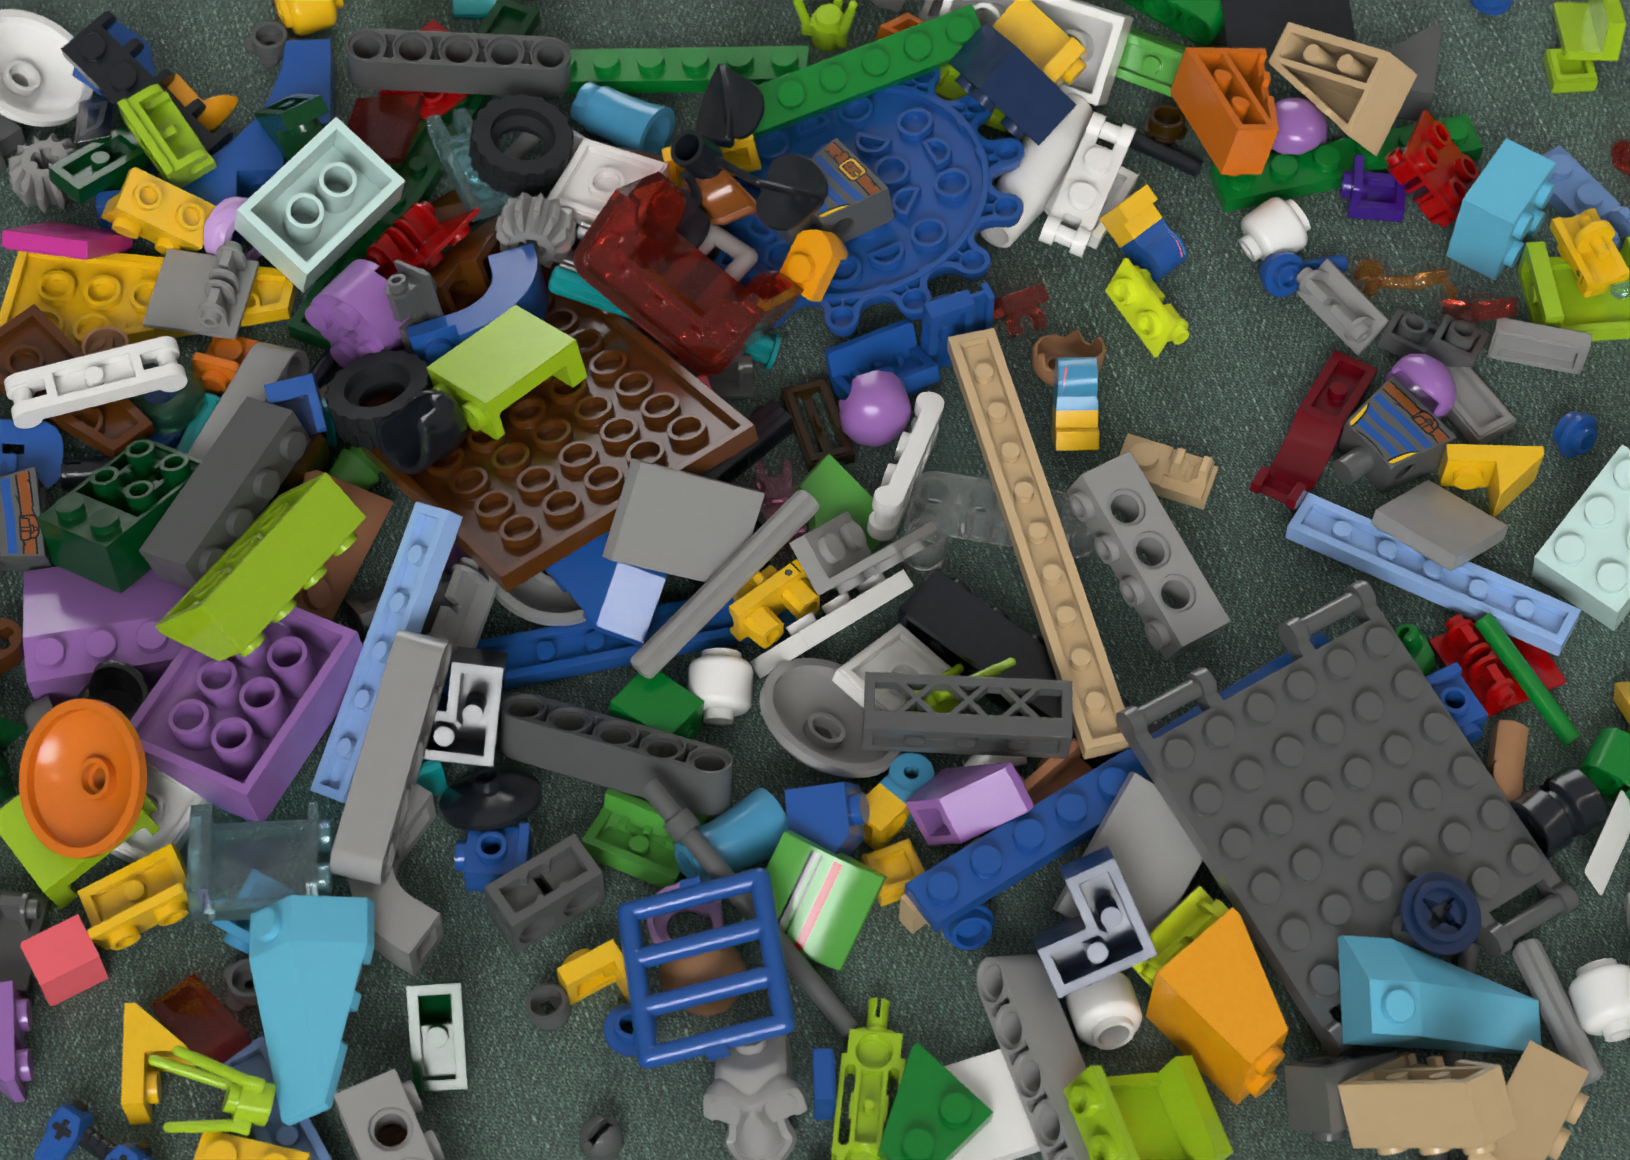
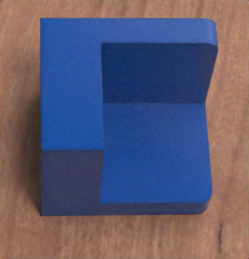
M314 373L264 385L268 403L293 410L308 435L330 431Z

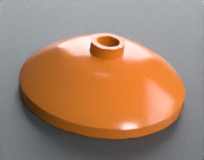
M73 699L60 703L49 710L35 725L22 753L19 770V794L26 820L35 836L43 845L56 854L69 858H93L103 855L114 849L127 837L140 815L147 786L145 753L138 733L129 719L109 703L95 699Z

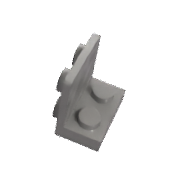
M847 511L800 536L789 544L818 596L834 587L842 595L864 583L873 575L890 569L926 548L922 538L936 529L933 523L929 522L871 554L866 545L864 531L859 524L853 521Z

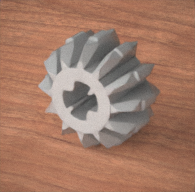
M52 133L47 140L40 141L33 136L32 145H17V156L9 158L8 168L11 177L9 181L12 190L16 192L17 197H21L22 202L25 203L27 208L38 204V207L45 213L51 205H57L64 211L65 201H76L50 182L48 169L49 166L79 150L76 149V145L73 144L70 138L59 142V139Z
M522 192L518 199L508 198L506 205L502 209L501 216H498L495 227L497 231L496 239L500 241V251L502 252L533 243L539 263L546 268H550L553 262H561L569 254L571 246L575 243L577 222L572 218V209L560 207L559 198L549 200L544 198L542 193L537 197H532Z

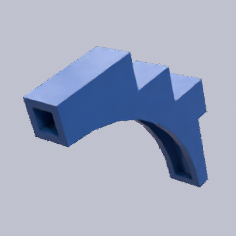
M331 39L285 41L281 71L270 97L262 108L293 93L322 95L329 112L319 116L318 119L322 128L327 126L336 117V66ZM255 117L230 144L211 156L217 168L181 189L215 206L224 199L233 196L250 198L288 161ZM121 190L105 191L96 195L95 208L101 228L112 229L113 223L100 217L107 201L119 194ZM235 230L231 241L242 244V236Z

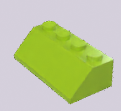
M326 472L280 494L156 624L155 628L161 634L219 662L236 654H240L243 658L248 656L265 640L266 636L262 633L265 627L271 621L273 623L279 622L295 608L297 602L293 597L302 587L304 590L312 587L326 574L328 569L323 564L331 555L339 556L356 541L358 536L353 531L364 521L366 516Z

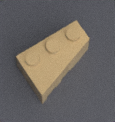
M1290 22L1287 23L1268 61L1295 88L1311 100L1318 109L1334 121L1342 131L1376 157L1418 75L1388 51Z
M1530 1040L1506 1085L1517 1131L1496 1141L1497 1148L1485 1154L1469 1156L1467 1160H1546L1547 1156L1558 1160L1572 1131L1562 1127L1564 1122L1567 1121L1575 1125L1589 1099V1096L1580 1092L1590 1071Z
M1404 1052L1337 1085L1353 1148H1376L1378 1155H1393L1404 1152L1409 1148H1419L1420 1154L1426 1156L1444 1153L1452 1148H1462L1464 1155H1480L1495 1150L1497 1148L1496 1141L1517 1131L1502 1067L1499 1064L1461 1059L1455 1062L1456 1067H1445L1443 1057L1430 1056L1426 1058L1428 1065L1417 1063L1415 1053Z

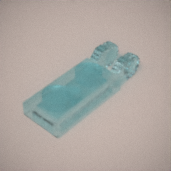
M464 107L453 110V123L459 134L455 136H450L438 114L427 117L426 125L430 139H432V143L435 149H437V153L466 212L477 207L481 210L471 222L502 213L508 198L515 197L507 196L506 193L501 191L496 192L492 190L490 185L486 182L483 183L478 178L476 170L473 171L470 164L471 157H469L473 120L469 116L467 109Z

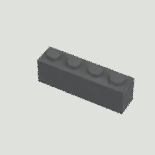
M246 397L139 549V552L159 579L191 589L260 516L271 498L278 492L280 485L295 463L302 457L311 441V438L293 410Z

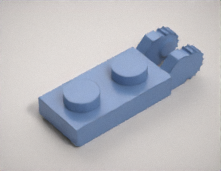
M1561 145L1542 155L1556 162L1550 182L1556 184L1549 203L1564 218L1573 217L1587 209L1595 208L1601 220L1609 221L1613 226L1615 236L1612 240L1617 249H1619L1621 241L1618 233L1625 239L1630 237V209L1627 206H1621Z

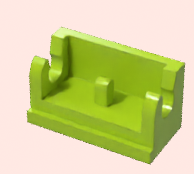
M159 84L151 85L130 98H124L117 102L125 124L164 181L181 189L217 168L215 161L208 154L175 106L167 91H163Z

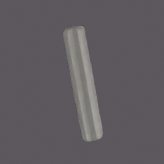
M1531 938L1518 943L1512 951V956L1532 997L1539 1001V1012L1561 1057L1590 1071L1583 1086L1598 1081L1603 1074V1068L1585 1031L1579 1024L1576 1013L1541 941L1537 938Z

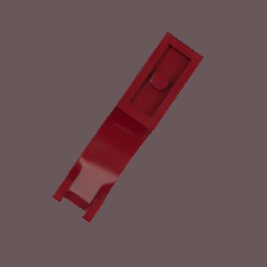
M1335 350L1299 406L1277 456L1269 468L1261 466L1252 480L1249 490L1256 494L1262 493L1285 503V507L1295 510L1303 502L1308 492L1311 493L1317 485L1342 435L1345 423L1357 411L1375 381L1378 368Z

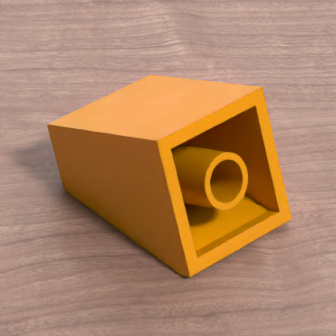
M1232 907L1156 972L1146 1017L1184 1055H1192L1197 1068L1237 1106L1250 1093L1255 1098L1261 1096L1277 1079L1278 1075L1274 1070L1285 1056L1282 1047L1288 1033V1027L1242 917Z

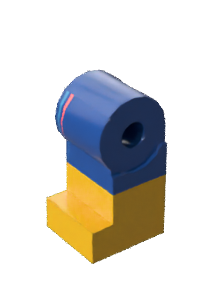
M1147 184L1100 217L1099 220L1134 266L1138 265L1141 269H1147L1151 274L1152 280L1158 282L1187 259V251L1181 238L1168 227L1153 203L1158 199Z

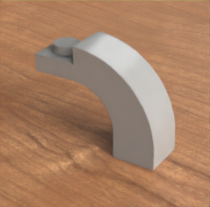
M418 784L415 785L392 869L386 883L379 885L348 877L352 897H364L374 901L375 949L387 960L412 976H415L444 937L440 913L409 895L397 881L398 872L403 860L437 817L432 792Z

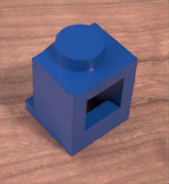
M1456 662L1425 678L1470 745H1472L1482 736V729L1488 713L1462 678V669Z
M519 823V827H504L489 831H467V840L456 841L455 871H463L467 891H485L484 886L532 859L533 842L530 823Z

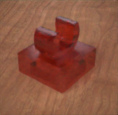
M1041 283L995 299L994 320L1009 315L1007 330L1013 338L1023 335L1020 325V319L1023 315L1031 318L1035 331L1046 327L1044 313L1038 307H1035L1050 301L1045 284Z

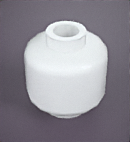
M1272 197L1242 218L1241 229L1244 236L1239 239V243L1245 254L1253 262L1258 259L1264 261L1268 255L1282 251H1290L1295 254L1306 246L1308 239L1307 231L1310 230L1311 226L1306 215L1292 199L1284 201L1281 198Z
M710 648L703 650L701 657L694 659L689 665L687 690L704 701V723L719 726L730 725L734 723V717L745 714L751 708L754 671L751 664L742 659L741 652L728 648Z
M1613 958L1599 959L1581 966L1576 971L1577 978L1572 981L1568 989L1581 1028L1587 1034L1604 1036L1606 1042H1616L1629 1038L1630 967L1618 964L1616 959Z
M1118 972L1066 996V1005L1077 1036L1087 1045L1103 1050L1120 1048L1133 1038L1134 1033L1140 1027L1142 1021L1141 1008L1131 981L1122 972Z

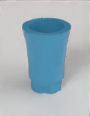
M592 82L585 83L578 90L577 97L571 105V119L581 124L587 132L606 140L619 149L627 148L662 155L661 149L669 146L674 133L675 113L672 108L640 100L609 86L602 87Z
M758 787L738 804L698 829L734 873H737L764 860L771 859L783 832L788 830V822L785 812L774 796L766 789ZM681 841L674 844V856L677 865L687 879L700 876L703 882L713 880Z

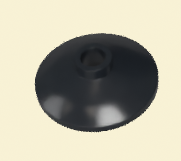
M487 767L462 777L451 784L442 794L439 808L443 819L453 827L468 831L496 830L513 825L532 814L541 803L543 796L539 780L526 771L513 768Z

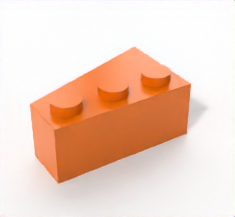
M1186 47L1171 87V95L1221 175L1262 174L1278 134L1279 127L1274 96H1269L1268 90L1271 81L1270 72H1266L1264 66L1267 58L1266 48Z

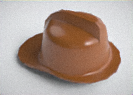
M724 169L714 178L704 180L696 178L703 195V201L698 207L709 214L712 225H726L750 214L754 215L762 223L756 210L757 201ZM683 181L680 187L691 192L688 183Z

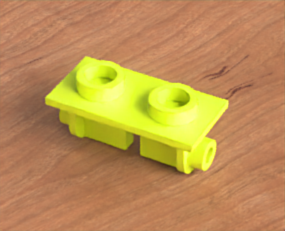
M1124 258L1105 292L1155 358L1159 356L1167 342L1172 341L1175 345L1185 342L1190 335L1187 330L1189 324L1180 317L1171 303L1162 304L1165 296L1152 280L1150 272L1147 269H1141L1138 265L1134 266L1128 258Z
M1198 885L1149 933L1158 955L1136 964L1132 968L1152 989L1156 972L1229 911V909L1219 899L1214 901Z

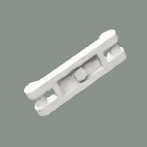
M1097 112L1092 114L1085 134L1038 239L1049 245H1052L1054 241L1069 247V253L1081 258L1136 131V128L1127 124L1119 127L1105 121L1107 116ZM1098 138L1115 144L1113 150L1097 145ZM1061 223L1066 224V225H1068V226H1070V227H1073V228H1075V229H1078V230H1077V231H1076V230H1073V229H1071V228H1069V227H1066V226H1064V225H1061Z
M163 336L11 374L5 379L4 386L7 397L14 402L11 408L14 425L18 428L28 429L39 425L46 418L157 390L164 392L181 390L186 386L188 379L184 367L177 362L180 356L177 341L173 337ZM155 363L158 367L144 370L143 365ZM46 389V395L33 398L37 391Z
M922 392L917 396L914 413L917 417L911 421L909 433L903 431L895 452L894 459L899 460L897 465L893 463L888 464L881 487L877 488L874 492L872 501L874 511L869 515L867 532L876 540L887 541L895 536L936 442L939 430L938 424L942 417L945 402L935 392Z

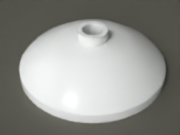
M16 9L0 10V114L22 124L51 127L75 119L78 116L79 103L90 100L94 90L72 76L74 66L62 54L61 48L74 37L64 28L41 15Z

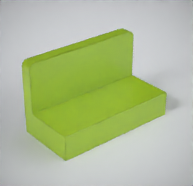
M1589 0L1588 3H1554L1552 12L1565 59L1618 61L1626 28V20L1620 0Z

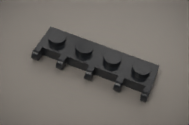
M105 11L65 44L61 51L63 56L120 112L117 102L124 98L128 99L154 84H159L163 91H167L165 88L174 81L175 75L168 68H165L153 77L135 59L143 51L144 44L138 38H134L122 47L107 32L115 24L117 18L110 11ZM167 91L173 103L209 155L212 156L232 140L234 132L227 126L222 127L212 135L197 120L206 109V105L200 99H195L184 107Z

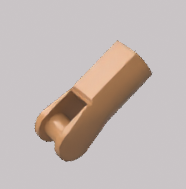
M1498 720L1490 733L1486 769L1508 802L1511 803L1520 797L1523 792V770L1529 728L1517 721Z

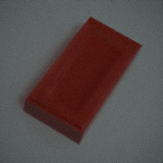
M1482 293L1442 298L1443 315L1448 314L1461 320L1475 322L1515 317V314H1518L1517 297Z
M192 974L150 1004L156 1017L189 1050L198 1052L220 1063L226 1062L252 1043L247 1031L195 974Z

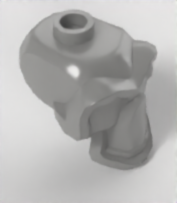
M787 1034L731 1048L730 1057L716 1060L714 1081L707 1088L703 1098V1116L712 1121L720 1120L728 1123L724 1139L727 1150L734 1160H786L795 1147L797 1132L790 1124L788 1117L800 1115L808 1110V1096L801 1085L794 1080L792 1054Z

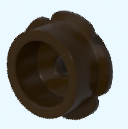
M1155 106L1150 110L1149 116L1146 117V122L1143 123V131L1147 136L1154 138L1158 142L1172 145L1176 142V139L1182 140L1187 134V128L1184 126L1185 116L1180 109L1174 106Z

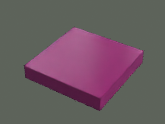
M51 221L2 230V247H5V249L84 260L129 251L133 246V238L125 237L113 229Z

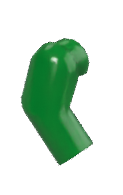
M1405 623L1400 625L1395 630V633L1425 677L1428 676L1435 665V656L1425 635L1414 624Z

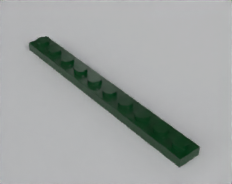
M497 0L476 33L532 36L540 23V12L538 9L511 0ZM471 94L432 125L425 119H420L390 166L405 180L400 201L317 279L288 324L290 337L324 350L328 347L331 348L330 341L325 339L320 331L312 327L307 321L305 310L311 305L314 297L351 262L359 259L365 260L368 247L383 235L389 227H392V224L413 203L428 201L447 171L449 159L456 147L472 130L473 121H476L478 111L481 108L484 109L494 95Z

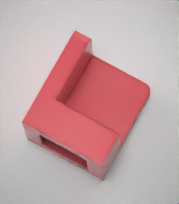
M78 914L24 940L20 945L49 1006H55L109 979L102 960Z

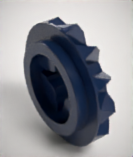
M1431 872L1418 876L1402 890L1404 893L1396 910L1401 912L1403 920L1401 931L1409 933L1415 941V948H1424L1433 952L1434 957L1451 954L1455 956L1467 949L1475 941L1481 926L1480 908L1474 894L1462 881L1449 874ZM1445 901L1448 902L1444 907L1445 912L1442 917L1448 924L1443 922L1437 927L1431 928L1430 919L1432 918V912L1428 908L1433 909Z

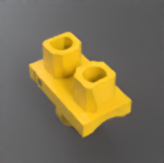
M1595 208L1587 209L1573 217H1557L1551 220L1549 228L1558 243L1557 250L1563 261H1567L1578 279L1576 285L1583 297L1588 298L1606 293L1610 285L1628 280L1630 271L1612 240L1615 236V230L1609 221L1601 220Z
M795 559L778 572L772 565H769L761 572L758 571L734 595L733 599L735 602L729 606V612L734 622V625L730 627V633L739 642L749 637L766 649L778 641L784 633V623L777 617L781 612L788 609L799 620L811 612L814 615L819 611L820 596L817 595L814 587L809 582V578L798 559Z

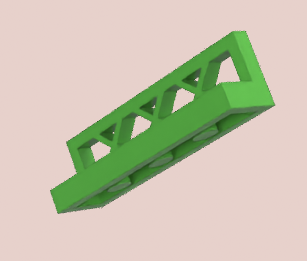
M1131 26L1116 77L1173 98L1170 90L1187 46Z

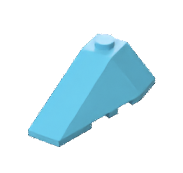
M290 895L250 914L249 962L272 1076L276 1085L282 1123L288 1126L332 1108L333 1095L337 1090L348 1045L342 1040L349 1012L358 1011L362 996L355 991L361 965H370L374 951V901L369 898Z
M1347 935L1338 937L1343 1044L1523 1054L1530 1040L1541 1045L1538 1000L1391 938Z

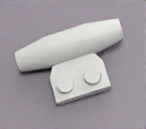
M1066 94L1076 106L1039 146L1027 135L1023 139L1022 144L1025 149V156L1021 165L1016 170L1002 174L996 182L995 189L1003 193L1017 195L1021 198L1024 211L1021 219L1015 226L1006 228L994 227L981 231L980 233L983 238L990 244L1000 248H1007L1016 241L1043 211L1049 215L1092 117L1091 106L1083 98L1074 94ZM1122 166L1120 167L1099 218L1129 196L1136 184L1138 174ZM1099 219L1087 244L1094 249H1097L1107 232V229ZM1061 223V225H1064V226H1066V227H1069V228H1071V229H1073V230H1076V231L1078 230V229H1075V228H1073V227H1070V226H1068V225H1066V224Z

